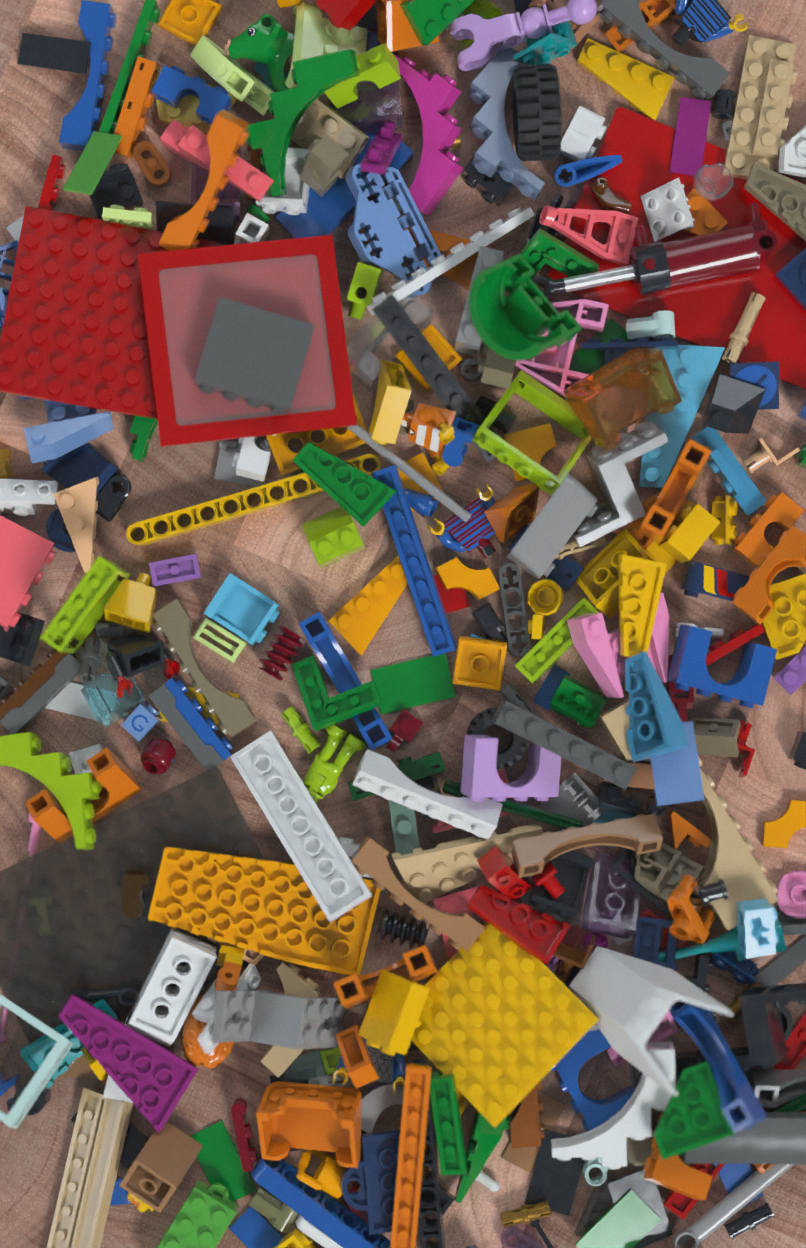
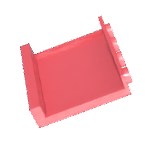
M0 515V625L4 627L5 631H8L10 626L15 627L21 616L18 612L21 606H27L33 595L30 593L31 588L34 584L38 586L44 575V572L41 570L45 563L50 565L56 552L53 551V542Z

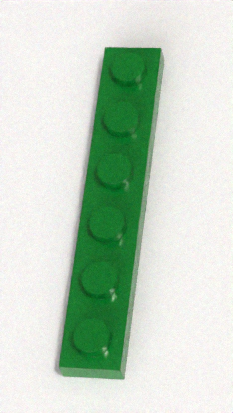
M145 0L99 132L114 134L137 57L145 58L143 52L145 46H149L151 43L153 23L156 24L160 17L161 11L156 0Z

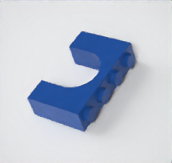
M680 625L667 677L668 682L675 683L674 688L688 691L689 687L697 689L696 694L710 697L711 693L717 694L718 700L732 703V699L740 700L739 705L753 708L754 704L763 706L777 649L756 643H745L736 674L729 681L719 684L710 677L706 668V656L713 631L691 625Z
M600 1029L587 1032L552 1069V1071L557 1069L561 1076L557 1080L564 1093L570 1092L573 1099L569 1102L575 1113L581 1112L585 1120L581 1123L586 1132L605 1123L620 1111L635 1091L633 1085L609 1098L593 1099L586 1096L579 1089L578 1073L582 1065L590 1058L611 1047Z

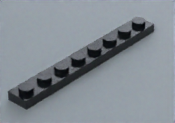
M390 295L376 306L373 312L448 410L456 411L455 418L459 417L478 424L479 429L485 421L484 416L395 297ZM490 426L489 430L496 434V432ZM472 441L488 463L496 457Z

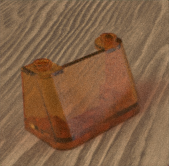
M656 348L632 349L579 380L563 392L568 404L596 445L605 450L617 446V441L621 438L619 432L652 412L667 414L675 409L674 406L682 402L661 349Z

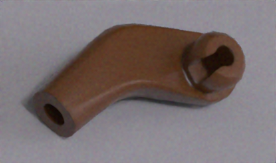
M597 178L592 185V191L605 210L619 211L629 215L631 202L617 197L608 186L606 178Z

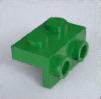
M565 674L551 699L549 707L558 715L573 719L577 725L592 729L608 697Z

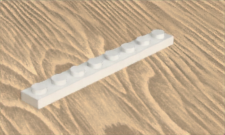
M519 206L507 213L509 216L507 219L502 221L500 218L488 225L490 229L485 233L481 230L469 237L471 240L469 243L464 245L462 242L451 248L450 255L446 257L440 255L433 259L431 267L426 270L422 267L411 274L413 278L407 282L403 279L391 286L393 290L388 294L382 292L372 298L373 303L367 306L370 314L375 315L373 309L390 295H393L397 301L402 300L479 251L480 246L485 247L527 221L534 216L531 207L521 209Z

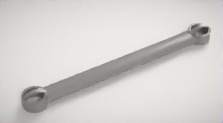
M774 1164L763 1174L759 1170L754 1172L689 1228L678 1230L673 1237L674 1247L681 1248L683 1243L694 1237V1245L691 1248H698L703 1240L794 1164Z

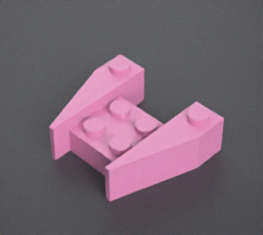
M587 299L551 303L559 313L568 310L582 329L603 333L609 304ZM548 330L543 336H548ZM577 335L560 347L554 345L530 359L516 360L515 370L518 372L524 371L558 396L582 403L587 401L592 375L569 370Z
M662 592L658 602L648 656L661 682H667L669 613ZM587 613L567 620L572 642L604 695L613 698L624 697L620 682L625 681V660L630 657L620 655V628L607 632L602 613Z

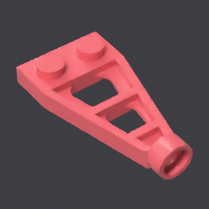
M545 205L541 211L539 222L542 225L554 228L601 259L625 266L629 262L638 218L619 211L555 208ZM572 217L584 218L586 220L583 234L570 229ZM595 222H606L610 225L606 244H601L592 238L591 233Z

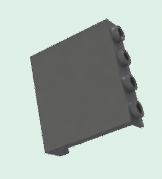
M219 297L194 380L195 386L199 387L198 390L206 394L216 392L223 394L222 397L230 401L240 399L246 401L248 406L254 408L264 406L270 408L272 413L278 415L290 414L315 325Z

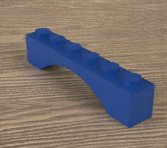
M86 0L81 2L78 24L86 41L91 42L90 74L80 100L63 118L59 142L65 149L83 151L96 129V122L101 120L102 109L99 107L100 98L103 99L105 96L103 78L104 75H108L109 71L107 53L112 50L113 37H110L111 28H115L117 15L114 13L111 4Z
M320 611L298 623L339 694L362 685ZM376 708L353 717L371 751L393 739Z
M676 1001L669 1011L673 1019L692 1038L708 1062L718 1087L721 1109L733 1132L747 1130L766 1119L767 1116L709 1009L683 1001Z

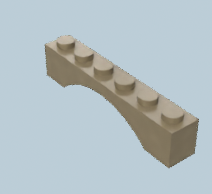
M175 599L152 614L155 618L152 622L154 627L160 634L164 632L168 639L165 642L172 654L177 652L181 661L178 662L185 674L190 673L195 680L192 682L193 687L199 695L203 693L208 700L205 702L207 709L212 715L216 713L221 720L218 725L225 735L229 733L231 737H234L258 720L244 700L235 698L220 690L202 671L192 646V618L181 601Z

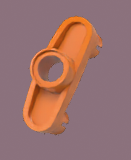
M684 875L676 890L672 891L667 901L674 920L669 930L679 940H691L692 942L703 944L709 936V929L716 919V915L707 908L702 909L700 916L690 902V895L697 885V881L691 875Z

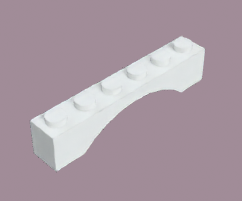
M368 749L359 763L352 784L365 791L372 792L387 800L394 801L409 809L419 811L431 818L441 820L485 839H489L496 829L503 805L484 797V801L479 802L469 800L470 797H450L431 792L407 778L390 758Z

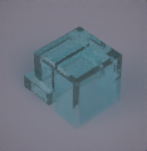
M103 673L97 676L93 683L83 684L84 688L81 689V692L98 724L103 723L104 727L110 726L128 716L127 710L145 701L132 676L129 678L124 677V679L130 680L133 686L130 695L127 690L123 689L122 698L116 695L118 682L113 679L111 673Z

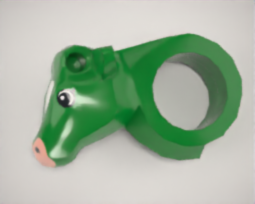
M263 14L258 21L250 25L241 34L229 39L225 44V52L234 60L244 58L268 65L269 76L275 91L288 90L289 88L285 84L284 65L285 61L293 53L294 34L282 28L283 25L278 23L271 14Z

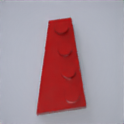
M484 885L477 888L466 905L528 954L539 959L544 965L549 962L571 924L564 921L560 922L553 919L551 915L537 912L531 909V906L524 903H517L511 900L510 897Z

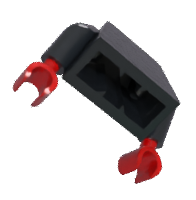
M132 633L119 639L112 638L107 644L106 661L113 679L118 682L116 695L120 698L123 696V689L127 690L130 695L133 686L130 680L124 679L125 676L129 678L162 664L166 666L163 675L167 679H171L173 675L177 676L180 671L179 663L169 659L170 655L165 650L162 640Z

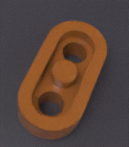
M149 141L137 143L133 149V157L148 181L156 187L168 184L171 179V171L154 144ZM144 152H149L150 157L144 159L142 158V154ZM157 172H162L163 177L157 179L155 178V174Z

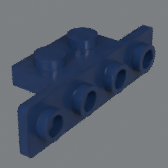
M661 337L659 342H649V338H635L634 342H624L623 338L610 339V343H600V339H586V343H580L581 351H605L606 375L654 374V350L679 349L678 341H673L672 337Z

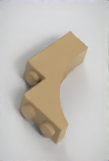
M282 961L278 965L276 971L281 978L285 994L305 997L319 996L320 991L317 989L319 985L312 978L308 977L306 979L299 973L301 969L296 964ZM272 1045L262 1056L260 1062L279 1078L304 1049Z

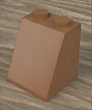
M166 1121L159 1133L156 1130L153 1132L119 1186L161 1213L203 1145Z

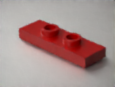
M755 624L745 631L740 628L729 635L731 639L727 642L722 643L720 640L709 646L710 652L706 656V666L764 633L765 629L762 624Z

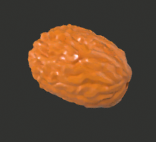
M203 993V995L196 997L184 1022L182 1046L186 1061L195 1066L214 1068L231 1053L235 1042H219L211 1054L204 1052L198 1037L208 1023L196 1020L192 1015V1012L206 994Z

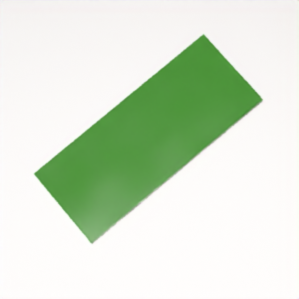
M94 131L63 190L92 195L116 151L122 135Z

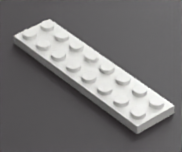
M271 730L230 756L329 922L336 920L373 896Z

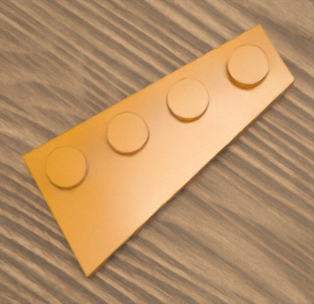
M399 555L329 620L333 627L361 656L408 585Z

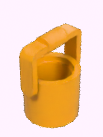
M306 1150L302 1153L298 1163L297 1178L316 1190L321 1189L338 1199L342 1195L340 1189L341 1176L347 1167L340 1166L325 1151ZM311 1154L322 1159L313 1178L304 1173L310 1162Z

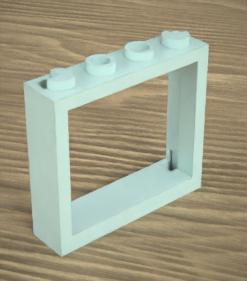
M0 994V1008L2 1005L57 1041L9 1114L7 1115L0 1110V1120L9 1127L17 1129L74 1043Z

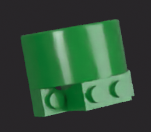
M520 253L478 273L469 293L470 316L479 337L492 351L511 360L530 359L554 345L560 347L572 340L582 329L568 310L559 313L531 280V276L535 271ZM505 285L514 289L507 297H505ZM548 330V336H543Z

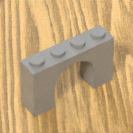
M482 246L479 248L456 338V352L478 357L482 339L476 332L471 320L469 293L478 273L502 262L504 254L502 251Z

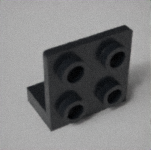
M127 163L113 164L109 167V170L104 171L93 194L90 195L99 219L102 218L103 207L110 208V205H119L127 209L144 202L135 177Z
M18 612L21 616L15 627L10 626L9 630L5 631L4 627L0 625V657L30 667L45 621Z

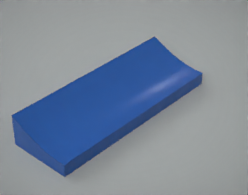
M382 121L366 134L370 139L352 167L362 162L378 130L381 131V127H384ZM401 142L389 167L400 171L413 159V151ZM361 173L356 174L357 179L363 178ZM380 174L384 184L387 183L384 174ZM338 177L337 181L322 197L309 187L307 213L289 215L285 212H280L275 219L293 239L330 235L355 212L356 200L346 182V177L345 179ZM366 184L365 186L361 187V190L363 191L364 189L368 188L369 185Z

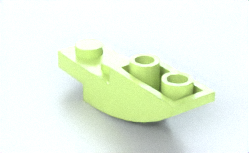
M202 35L190 56L214 80L241 102L245 101L263 116L266 115L269 111L268 101L271 100L270 94L275 92L244 69L239 61L231 59L222 48L205 35Z

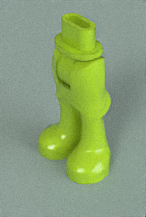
M338 724L326 727V731L329 734L327 742L320 754H316L304 777L303 783L316 804L319 799L323 800L324 796L331 793L336 787L338 777L344 770V766L349 758L356 751H364L368 746L364 740L353 733H349L334 762H328L348 732Z

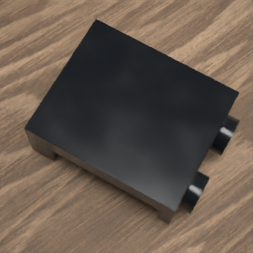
M573 851L554 858L550 861L557 870L554 875L565 888V891L559 897L553 899L543 884L537 886L534 882L528 902L533 903V908L541 911H547V909L557 911L556 915L562 918L570 919L571 916H577L579 903L594 858Z

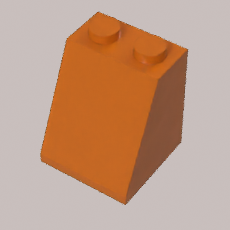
M377 0V40L380 44L385 43L391 52L422 46L400 6L402 3L412 0ZM439 35L430 44L439 42Z

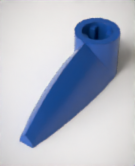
M610 155L560 164L554 169L553 178L560 186H572L622 163L621 155ZM562 169L571 172V176L568 177L569 180L566 182L558 177L559 174H562Z

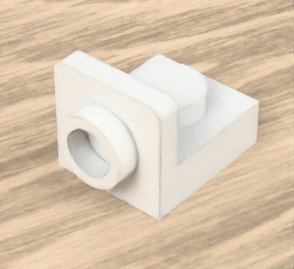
M101 744L70 752L71 772H75V774L92 772L86 760L102 750Z

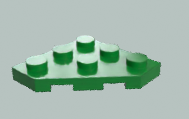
M706 1061L683 1069L674 1088L680 1093L677 1097L671 1095L653 1134L662 1160L734 1135L721 1109L720 1095L708 1062Z

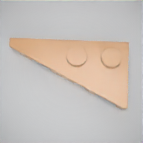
M98 477L54 493L84 573H87L94 563L93 539L96 536L97 518L95 513L98 507V501H96L97 485H99Z

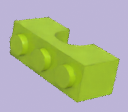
M385 43L356 56L360 76L342 81L324 92L337 109L358 99L357 83L361 81H372L380 89L401 79L399 62Z

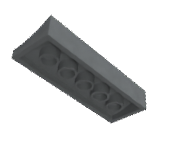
M765 1112L767 1118L747 1130L733 1132V1136L684 1152V1162L806 1165V1112Z

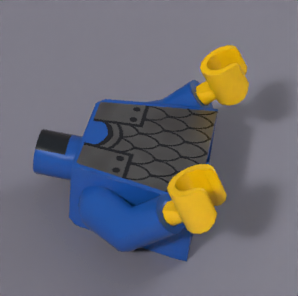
M367 1045L379 1079L375 1081L392 1083L393 1093L396 1095V1087H405L406 1061L403 1054L396 1052L395 1056H391L381 1052V1046L378 1049ZM341 1055L337 1071L332 1077V1082H335L337 1076H341L344 1079L342 1084L344 1086L349 1075Z

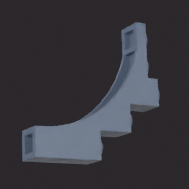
M511 47L498 51L472 81L468 95L476 104L483 106L474 116L469 129L473 131L476 137L485 140L476 151L472 164L480 173L486 174L490 178L495 172H498L503 180L511 182L519 188V191L524 196L530 197L535 201L545 183L527 170L512 147L505 124L504 104L506 91L513 79V70L522 65V63L514 61L513 56L518 52Z

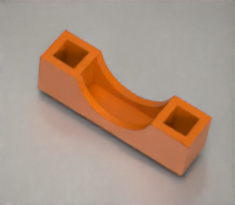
M793 525L789 530L784 531L780 536L777 546L765 555L762 565L750 574L747 584L735 593L732 603L739 611L759 625L775 607L770 596V586L774 577L788 567L799 566L806 568V534Z

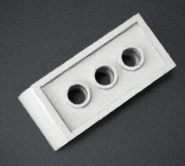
M171 928L138 994V999L128 1014L125 1025L152 1041L169 1048L174 1043L217 957L215 953L216 947ZM180 962H187L188 964L182 966V965H179L178 963H180ZM175 983L177 986L170 987L168 984ZM158 1005H166L165 1008H159V1007H157V1006H158Z

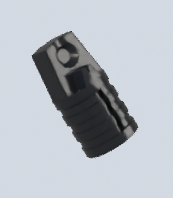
M481 395L476 401L475 406L486 419L497 402ZM504 407L492 423V426L507 434L518 416Z
M490 602L471 613L480 628H482V632L487 639L491 637L493 641L507 642V638L502 632L505 627L497 614H495Z

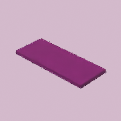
M680 97L670 173L701 176L711 101Z

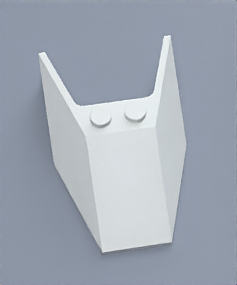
M599 946L595 948L584 968H581L569 985L573 993L600 1019L596 1025L614 1051L676 1097L680 1092L672 1087L646 1049L648 1039L676 1001H683L728 1015L731 1018L734 1015L733 1012L674 970Z

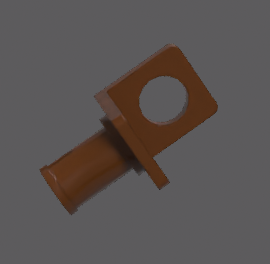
M592 935L585 952L560 942L553 954L554 957L561 959L554 971L558 978H560L563 972L564 975L561 980H568L574 965L582 969L584 968L594 947L596 935Z

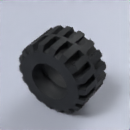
M488 708L479 712L469 723L466 734L483 735L488 726L496 724L491 720L497 708ZM510 731V745L504 751L497 752L496 768L510 767L517 760L519 761L522 754L526 751L528 740Z

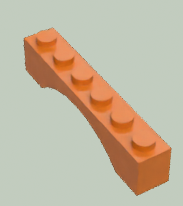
M221 110L216 114L207 134L211 164L205 190L198 202L189 211L173 218L167 224L158 245L169 251L198 248L200 243L197 240L200 232L204 233L210 220L207 219L209 211L213 212L219 202V198L216 197L219 189L223 190L229 180L226 174L229 168L233 169L239 158L236 152L239 146L243 147L248 139L249 133L246 130L249 123L225 110Z

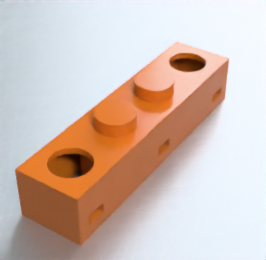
M137 57L114 132L115 135H122V139L114 152L116 155L132 160L133 149L137 144L140 131L143 132L146 128L147 117L145 115L147 109L151 108L154 102L152 89L160 70L157 62Z

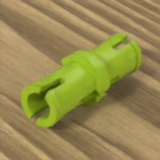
M291 706L281 714L293 731L292 735L298 738L308 754L321 746L310 731L309 724L301 719L294 706Z

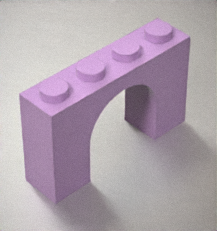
M465 735L461 794L469 796V800L481 802L484 801V797H491L493 801H506V797H513V800L527 801L528 797H534V800L549 801V797H558L561 756L529 741L528 762L525 771L517 780L511 783H503L496 769L498 738L488 735Z

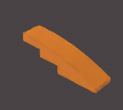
M647 0L639 4L645 22L651 30L674 13L676 0ZM613 26L604 34L616 50L622 52L632 45L634 41L620 35L617 31L618 28Z

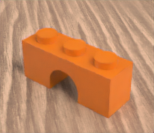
M783 492L777 495L772 494L764 504L766 509L761 514L757 512L749 521L751 527L746 533L742 531L733 541L736 545L732 550L754 568L758 567L764 561L768 551L774 548L765 540L764 530L768 524H776L784 531L788 530L804 512L803 508Z

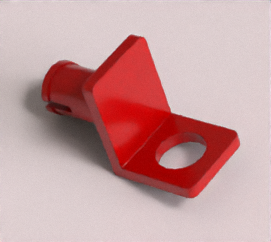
M740 720L741 728L737 744L739 753L745 754L738 777L743 778L747 776L755 749L746 745L752 724L748 722L745 724V721Z
M549 862L543 867L542 874L531 875L537 886L543 884L554 899L563 894L565 888L555 877L554 874L557 870Z

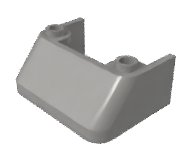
M568 474L508 554L507 558L537 580L542 575L547 577L555 567V564L552 563L586 515L591 518L599 506L595 504L598 499L578 480Z

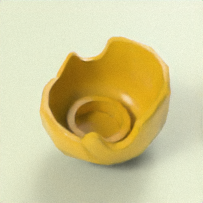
M541 579L533 583L528 590V605L538 615H552L563 605L564 594L562 588L551 579Z

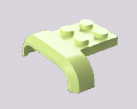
M304 1L296 5L292 10V14L296 15L292 62L285 84L289 89L298 87L293 82L291 69H294L293 62L346 49L355 50L356 56L366 52L367 29L354 26L351 31L344 28L337 29L330 23L329 19L322 17V10L317 5Z

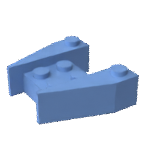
M18 395L20 402L36 399L32 397ZM44 400L48 423L26 427L24 432L31 462L37 463L57 459L113 430L114 426L110 411L97 414L95 408Z

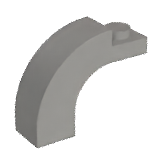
M380 1082L362 1094L361 1130L372 1133L379 1114L385 1108L395 1104H403V1086L396 1087L395 1095L392 1083Z

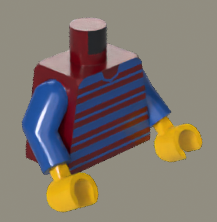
M486 483L487 491L485 493H481L479 488H476L480 498H477L464 508L472 515L467 522L455 514L444 523L434 518L437 521V526L434 529L427 525V529L436 535L445 547L459 553L465 551L470 553L477 548L485 559L497 551L489 541L496 533L484 511L495 504L493 490L489 484Z

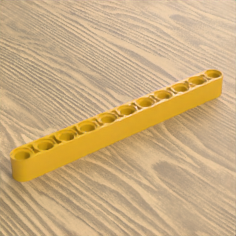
M366 454L345 461L372 476V472H367L363 468L367 460L376 462L377 468L373 472L381 470L380 460L373 454ZM302 473L134 523L127 528L126 537L132 544L144 546L325 491L306 473ZM300 480L307 483V489L302 493L294 490L295 483ZM276 487L284 490L283 497L278 500L271 497V492ZM253 494H258L261 497L260 504L254 507L248 504L249 497ZM235 501L238 508L234 513H227L225 511L227 502ZM206 508H213L214 517L210 520H204L202 517V512ZM186 514L190 515V525L181 527L179 524L180 517ZM162 521L166 522L168 525L167 531L164 534H158L156 531L157 524ZM138 528H142L145 534L144 538L140 541H135L133 532Z

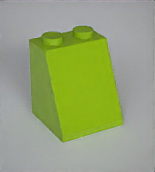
M342 507L301 524L321 568L365 549L351 515Z

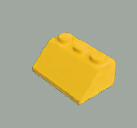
M626 528L584 567V570L576 579L577 584L594 606L610 619L619 611L618 554L658 562Z

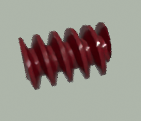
M280 625L279 628L283 634H274L278 642H269L273 651L264 650L268 659L259 658V662L263 666L260 668L261 670L282 681L283 677L279 671L288 672L284 663L293 664V660L289 655L297 656L299 654L294 647L302 648L304 645L299 639L304 638L285 626Z

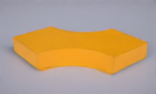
M457 557L435 568L446 590L462 588L472 593L477 600H480L500 589L490 568L483 570L470 569L463 565Z
M789 800L786 811L779 818L763 823L762 846L788 848L792 835L799 829L806 827V801Z

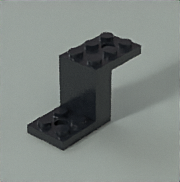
M806 982L752 987L740 996L748 1047L730 1049L742 1071L750 1069V1066H759L760 1069L775 1067L774 1064L780 1062L787 1054L780 1007L788 1006L789 1002L797 1001L799 1005H806Z

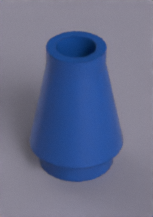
M409 488L405 489L410 507L422 517L427 516L430 518L437 508L438 500L434 499L430 494L414 491Z

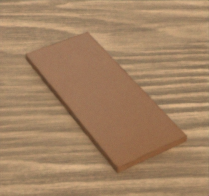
M537 1090L538 1099H542L543 1114H539V1122L544 1123L545 1129L553 1130L566 1104ZM510 1141L502 1158L530 1173L536 1162L540 1146L512 1148Z

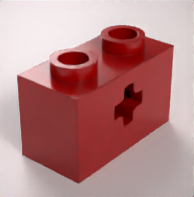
M497 846L477 860L487 881L501 893L510 897L511 900H517L532 888L526 877L518 878L514 861Z

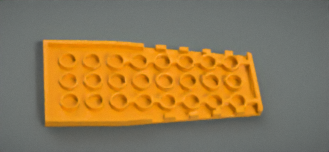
M166 846L160 863L148 920L161 922L173 928L184 929L196 935L207 936L219 942H227L246 950L250 949L259 952V954L285 962L350 976L353 974L360 975L380 889L371 883L372 879L362 877L373 896L336 920L329 922L294 863Z

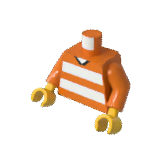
M418 404L414 414L404 413L401 425L410 428L409 441L426 448L432 460H436V463L432 465V469L437 476H441L449 468V465L444 462L442 456L445 445L455 439L454 428L451 425L455 420L456 411Z

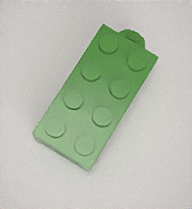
M197 1180L156 1248H215L236 1215L239 1204L229 1199V1190L223 1184L213 1183L208 1186Z

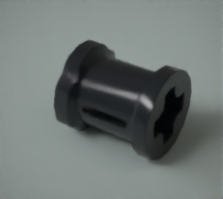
M728 89L717 90L715 93V97H717L715 110L712 111V116L722 120L732 119L734 117L732 112L733 99L736 98L737 93Z
M722 878L709 885H698V892L704 906H708L709 902L722 898L724 900L729 899L728 891Z

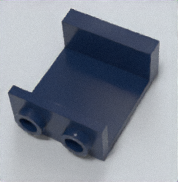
M87 443L57 459L44 461L43 464L45 466L42 468L44 472L53 477L66 489L98 477L97 495L112 477L117 476L121 472Z

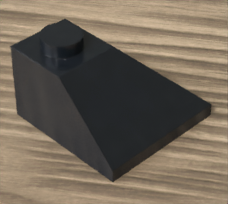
M719 373L703 416V425L725 433L749 434L766 388Z

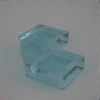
M320 1050L298 1055L281 1082L303 1083V1080L325 1075L326 1072Z

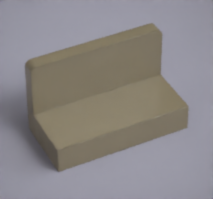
M692 716L691 721H693L698 754L738 757L737 738L741 728L740 720Z

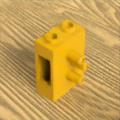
M382 969L358 1035L367 1039L366 1044L378 1049L381 1046L380 1051L391 1056H395L396 1052L406 1055L415 1028L421 1025L419 1017L430 988Z

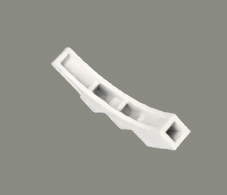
M648 1042L647 1051L672 1087L675 1088V1048L673 1042ZM642 1073L633 1095L621 1110L608 1121L582 1134L551 1139L552 1158L566 1161L573 1157H582L584 1160H594L596 1157H601L602 1167L619 1169L621 1166H627L626 1137H631L633 1140H643L645 1137H651V1108L664 1111L671 1094Z

